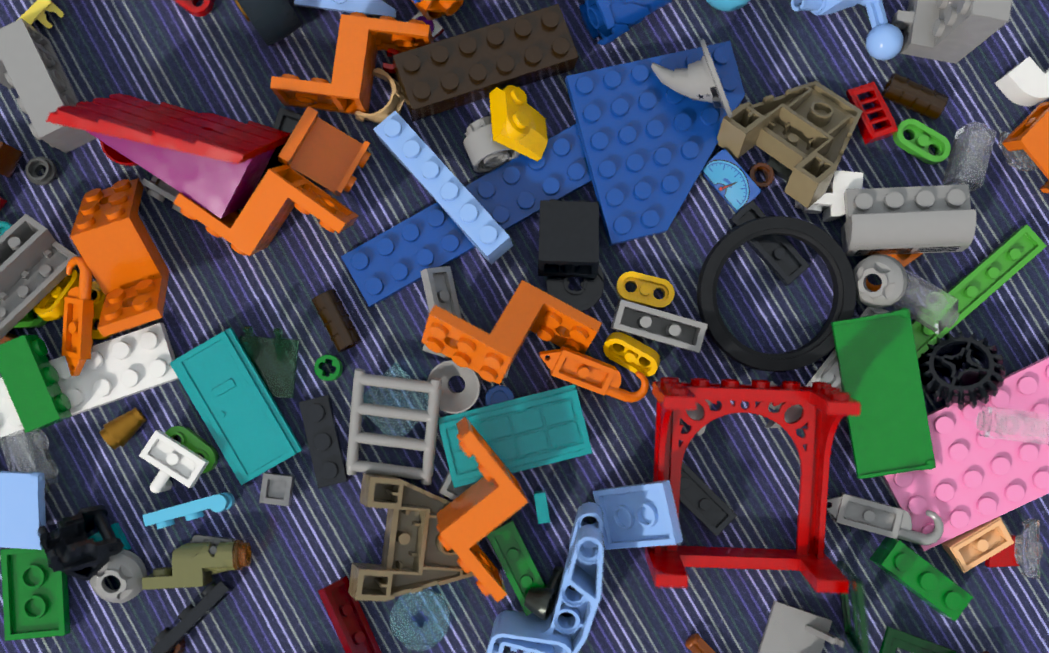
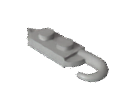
M843 492L841 496L827 499V502H831V506L827 507V511L835 517L836 523L919 545L936 543L944 532V524L941 517L930 510H926L925 514L933 519L935 528L931 533L924 534L911 530V517L902 508Z

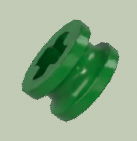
M323 355L317 359L314 370L318 378L324 381H334L341 376L343 365L339 358L332 355ZM328 360H332V366L336 367L335 373L330 372L329 376H325L326 371L322 369L323 363L328 364Z

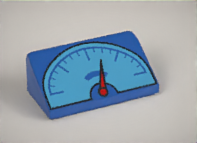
M725 148L708 161L701 171L703 176L735 213H738L762 192Z

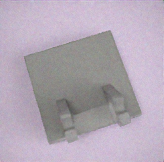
M774 600L758 653H822L825 641L837 644L844 648L846 641L829 633L832 620Z

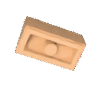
M997 517L941 544L961 572L965 573L1015 542L1001 517Z

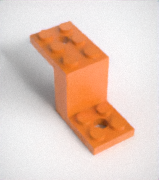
M352 12L350 15L341 14L331 83L322 78H311V81L300 80L295 75L282 74V77H271L270 88L284 106L307 108L309 106L316 110L349 114L360 111L369 114L374 78L372 72L375 69L377 50L387 51L388 48H393L402 53L434 43L430 25L416 19L402 22L390 16H380L378 19L370 18L358 12Z
M287 164L268 169L241 213L234 211L220 219L182 193H179L173 202L181 208L180 212L191 220H198L206 226L205 229L211 235L224 238L231 243V248L234 251L248 256L269 246L294 207L306 215L311 213L320 220L319 224L324 229L332 233L335 231L340 233L349 228L359 216Z
M139 178L131 181L123 179L114 183L112 187L103 190L96 188L85 193L70 234L71 240L105 294L97 327L103 337L163 317L170 271L138 215L144 189Z
M522 280L490 334L434 305L428 315L421 342L431 351L442 353L451 358L458 366L468 367L479 373L480 377L484 380L500 385L530 331L537 334L544 341H550L559 347L565 346L585 354L602 323Z
M465 416L456 423L459 432L456 437L460 441L458 444L469 458L473 455L476 457L475 460L479 464L478 469L483 477L436 513L438 521L436 528L440 534L438 539L447 551L453 549L459 556L457 562L467 574L472 572L478 579L476 584L486 597L491 594L496 602H499L507 595L501 572L477 542L527 504L528 500L519 481Z

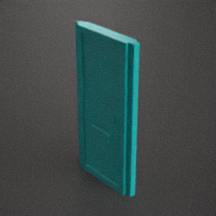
M232 328L219 333L170 362L171 367L241 485L303 450Z
M575 384L441 417L438 420L454 488L476 483L483 477L478 469L479 464L475 460L476 457L473 455L469 458L458 444L460 441L456 437L459 433L456 423L465 416L511 473L593 453Z

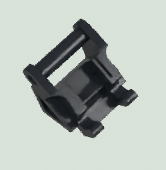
M97 505L82 508L78 514L65 517L62 521L57 522L58 529L49 533L45 526L38 528V537L47 556L48 567L52 568L53 572L62 571L67 575L89 581L110 561V556L122 551L124 547L123 542L120 538H116L107 519L108 512L105 506ZM94 523L103 539L102 541L95 542L93 538L87 539L86 537L94 528Z

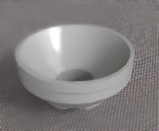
M884 254L871 255L860 261L853 270L856 283V298L866 306L873 308L889 307L897 303L905 294L908 282L907 273L902 264L891 256ZM870 274H876L882 280L881 288L878 291H871L866 286V278Z
M447 360L438 364L428 376L427 381H431V378L442 379L440 410L451 414L462 413L470 409L479 397L481 382L477 372L468 367H460L453 360ZM452 376H460L464 379L465 389L462 392H454L450 388L449 380Z
M122 549L118 554L110 556V561L90 579V584L94 592L101 599L111 603H124L133 599L142 591V577L147 576V570L140 557L129 550ZM109 575L117 577L121 583L120 588L117 590L108 588L105 585V577Z

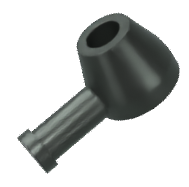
M560 566L554 567L553 575L546 588L531 587L529 589L524 606L537 617L544 620L548 619L555 603L564 568Z

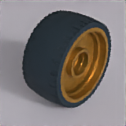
M234 0L247 21L252 22L267 46L284 39L302 25L288 0Z

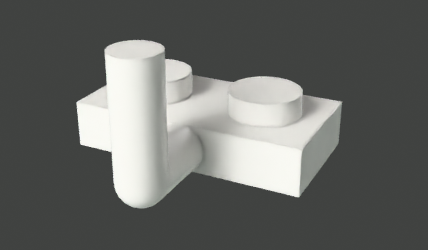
M155 430L139 455L160 469L150 485V490L153 493L169 491L172 488V482L169 480L170 476L188 488L194 487L209 463L208 460L161 430Z

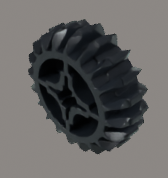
M960 331L958 337L953 338L948 332L945 341L937 337L936 344H927L929 350L921 354V364H919L922 385H925L927 395L934 394L936 403L945 399V406L947 408L952 403H958L960 410L964 408V403H969L973 409L977 407V400L986 404L989 401V395L995 397L998 394L997 387H1001L1004 384L1003 376L1005 375L1006 368L1002 365L1004 360L1002 355L997 354L998 349L996 345L988 346L986 337L977 341L975 333L969 338L964 337L962 331ZM971 357L979 360L985 368H981V365L975 363ZM965 364L964 371H960L957 377L958 369H962ZM936 371L941 372L942 376L949 378L951 380V383L949 384L943 381L937 375Z

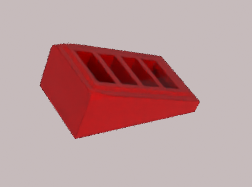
M875 81L846 91L849 102L863 111L857 124L865 145L890 137L898 132L895 120ZM866 92L870 93L871 97L859 100L857 96ZM873 102V108L864 110L863 105ZM877 113V118L869 120L867 115ZM881 123L882 127L874 130L872 125Z

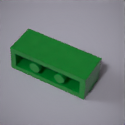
M22 335L0 344V374L25 433L39 431L72 417L70 412L71 403L59 387L58 372L50 365L46 356L48 353L46 344L38 335Z
M886 536L869 559L939 614L955 622L973 598V596L900 540Z

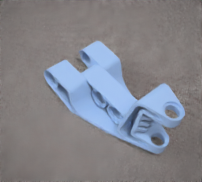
M586 502L579 506L569 539L568 556L554 608L548 619H541L533 613L526 616L523 611L505 610L500 612L494 621L486 653H503L505 646L511 647L510 651L516 652L517 649L523 650V653H578L587 640L598 604L601 601L604 537L603 511L598 504ZM587 516L595 517L597 521L592 524H587L582 519ZM571 585L576 590H571L568 588V586ZM569 612L572 613L573 616L564 617L561 615V613Z

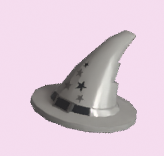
M704 38L700 40L703 51L701 60L688 64V68H676L673 71L654 62L652 63L651 68L662 84L692 100L713 103L715 108H724L728 118L733 117Z

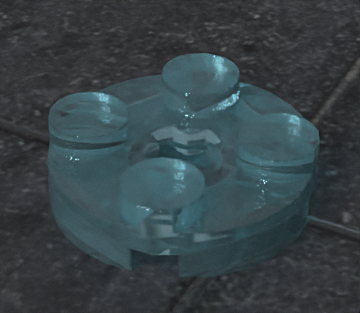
M429 588L422 589V591L401 595L390 613L391 631L403 643L402 645L408 649L415 651L431 649L444 638L449 629L451 619L449 606L445 602L443 595ZM418 611H423L424 615L429 618V621H425L422 627L418 626L417 621H412V616L417 615Z

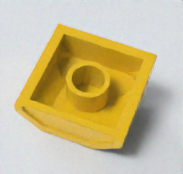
M508 85L501 90L496 87L489 93L493 140L538 162L542 158L548 142L545 117L527 103V96L521 88Z

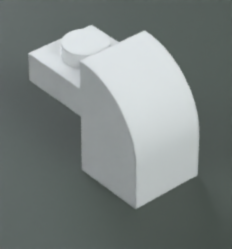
M1029 56L996 81L995 85L1013 103L1021 106H1035L1049 99V68L1043 72Z
M836 170L826 193L808 209L795 200V208H802L805 213L819 214L823 210V222L834 221L845 215L844 192L846 189H862L863 173Z

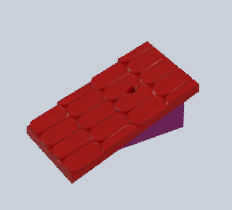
M111 94L109 98L99 97L94 98L92 102H77L75 106H60L56 111L49 113L46 121L87 131L220 219L247 204L276 147L285 144L291 133L253 121H249L246 124L213 113H197L165 102H161L158 105L126 94Z

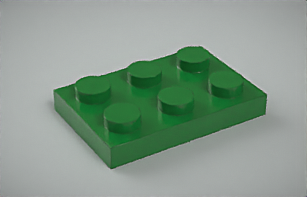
M1 549L5 641L69 634L70 616L67 574L62 571L53 572L52 568L48 567V559L44 549Z

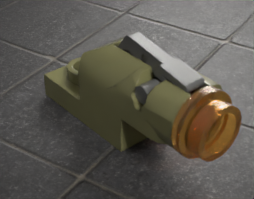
M196 534L190 543H185L173 550L172 567L155 568L152 574L142 577V590L203 587L212 582V575L230 570H242L243 567H249L252 558L251 545L249 542L243 543L242 540H235L234 538Z

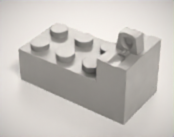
M909 0L907 11L898 10L892 16L891 24L904 30L903 46L900 54L956 64L1009 22L1012 0Z
M22 18L0 28V84L8 89H16L19 95L16 98L21 110L28 114L32 122L29 124L32 134L38 140H43L52 148L55 147L64 153H68L96 139V137L85 130L46 122L49 113L56 111L58 107L75 106L79 102L50 40Z

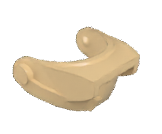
M377 67L373 69V75L388 82L392 88L389 102L377 112L367 114L355 111V119L361 122L367 120L380 124L395 110L400 114L405 103L399 83L383 69Z

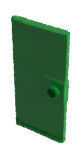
M904 307L888 313L831 322L842 392L850 393L851 398L861 402L860 416L846 415L857 478L865 479L936 468L910 308Z

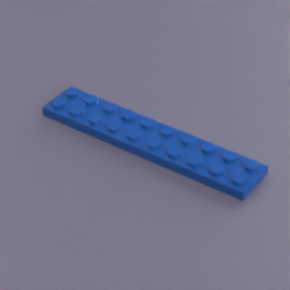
M577 124L549 138L543 156L538 162L521 154L517 158L510 160L464 186L504 231L540 212V200H561L592 182ZM436 202L342 255L341 258L368 306L371 308L422 279L420 271L426 268L443 267L476 247Z

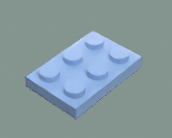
M670 480L593 491L595 503L603 511L605 550L676 545L683 542Z

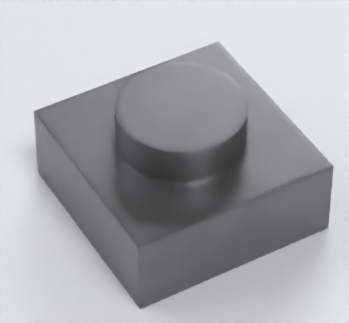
M269 472L263 473L259 503L290 506L295 476Z

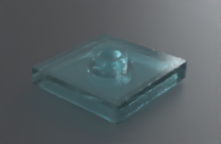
M397 362L382 375L413 379ZM371 386L364 393L363 403L427 410L429 396L428 393ZM366 415L386 435L405 437L419 423V421Z

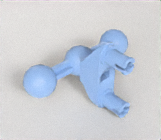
M791 0V7L794 11H811L814 15L832 14L857 4L865 6L872 28L866 38V49L869 55L875 59L885 61L894 58L902 49L904 36L898 27L888 23L882 0Z

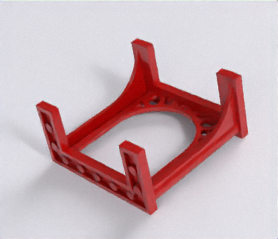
M661 377L660 382L653 381L652 394L657 399L653 482L670 480L678 520L681 467L684 453L695 434L714 419L733 413H753L769 418L779 424L791 437L800 460L796 550L677 546L678 544L645 547V558L655 587L688 588V574L685 567L800 571L816 592L848 593L849 580L824 553L829 465L833 438L839 422L845 415L860 416L861 402L851 398L850 393L840 392V388L831 387V383L812 382V387L801 386V383L797 381H782V386L770 385V381L752 380L751 385L740 384V380L721 379V384L709 383V379L691 378V383L679 382V378ZM705 400H709L713 404H717V401H719L721 406L718 410H710ZM748 401V407L745 409L741 408V403ZM697 402L704 410V416L699 420L690 418L686 413V410H696ZM783 402L777 412H770L768 410L769 404L772 403L773 406H777ZM793 405H801L803 412L800 418L792 423L785 422L784 415L788 408ZM680 418L690 425L688 432L681 433L684 425L680 424ZM807 423V428H802L804 437L798 436L796 429L803 427Z

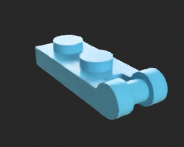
M223 492L142 516L145 527L156 524L157 529L175 525L174 519L185 516L186 521L204 517L203 510L211 509L213 512L228 510L234 506L235 498L231 493Z

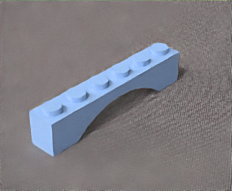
M396 110L373 129L382 144L429 192L491 265L513 246L510 236Z

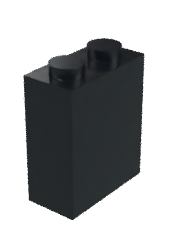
M557 199L540 200L538 276L597 278L599 267V202H589L586 200L560 201Z

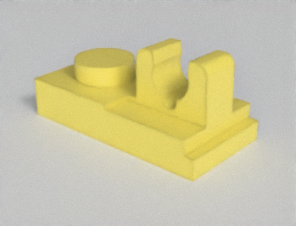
M37 0L19 19L22 18L31 26L38 20L46 28L50 29L53 25L47 20L45 11L55 12L60 18L64 16V13L51 0Z

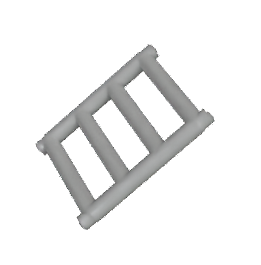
M356 368L352 388L346 474L356 475L357 472L387 475L421 480V484L431 485L434 472L442 379L431 378V381L366 374L364 369ZM365 385L429 393L428 409L420 410L363 403ZM362 414L426 422L425 439L362 432ZM360 443L423 451L422 468L358 460Z

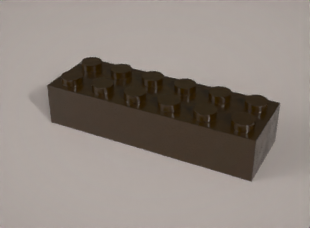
M556 4L393 55V69L412 121H416L488 98L489 93L496 87L501 90L508 85L522 87L574 70L579 56L560 6Z

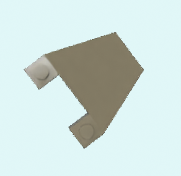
M813 81L788 89L784 95L775 98L773 95L764 97L762 102L753 105L750 102L741 104L732 111L733 117L728 118L727 115L723 117L717 136V145L725 148L737 159L756 145L792 170L784 192L808 209L826 193L863 111L818 81Z
M363 473L359 503L371 508L388 509L381 564L352 563L348 593L354 600L385 602L395 599V597L400 595L417 593L428 587L441 586L475 576L472 572L467 574L457 562L459 556L453 549L447 551L438 539L440 534L436 528L438 525L436 513L448 505L450 501L394 476Z

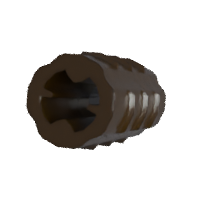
M896 73L891 75L882 92L883 98L933 120L938 119L948 101V96L937 92L936 89L932 90L923 86L922 83L919 84L910 80L909 77L905 78Z
M335 289L325 291L312 299L318 311L317 313L320 315L324 327L327 329L331 341H333L339 353L361 342L356 328L353 326L349 314H347Z

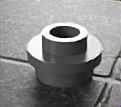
M42 156L31 159L25 169L28 179L40 186L50 184L57 174L54 162ZM45 167V173L40 176V170Z

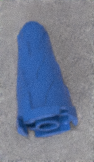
M585 0V3L580 5L579 9L591 37L594 39L600 36L602 39L597 43L606 45L629 31V28L640 23L649 14L672 2V0Z

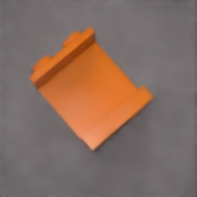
M1048 101L1040 103L1002 142L1008 151L1023 149L1048 179L1040 188L1043 193H1049Z
M308 106L278 155V161L284 165L287 164L301 175L340 197L343 190L349 193L357 178L353 176V173L357 166L363 168L371 155L367 151L370 143L366 140L363 144L320 119L318 111Z

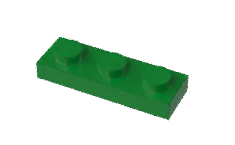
M511 520L487 534V537L526 616H528L532 612L524 606L529 589L531 587L546 588V585L514 521Z

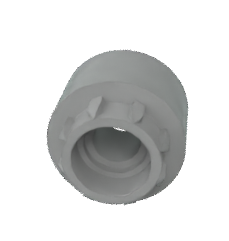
M491 116L480 118L467 127L463 145L475 172H491L520 155V153L493 140Z

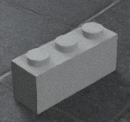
M620 299L617 303L611 329L700 353L708 324Z

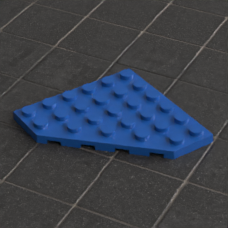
M726 41L707 45L732 112L740 105L745 92L731 42ZM702 47L568 75L565 78L609 246L665 233L718 143L719 129L723 117L727 115L724 108H715L713 103L692 100L673 91L661 83L651 68L653 62L673 71L676 68H688V64L701 60L703 56Z

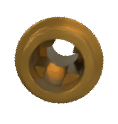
M135 407L131 411L104 424V428L99 434L115 450L119 446L124 447L147 419Z

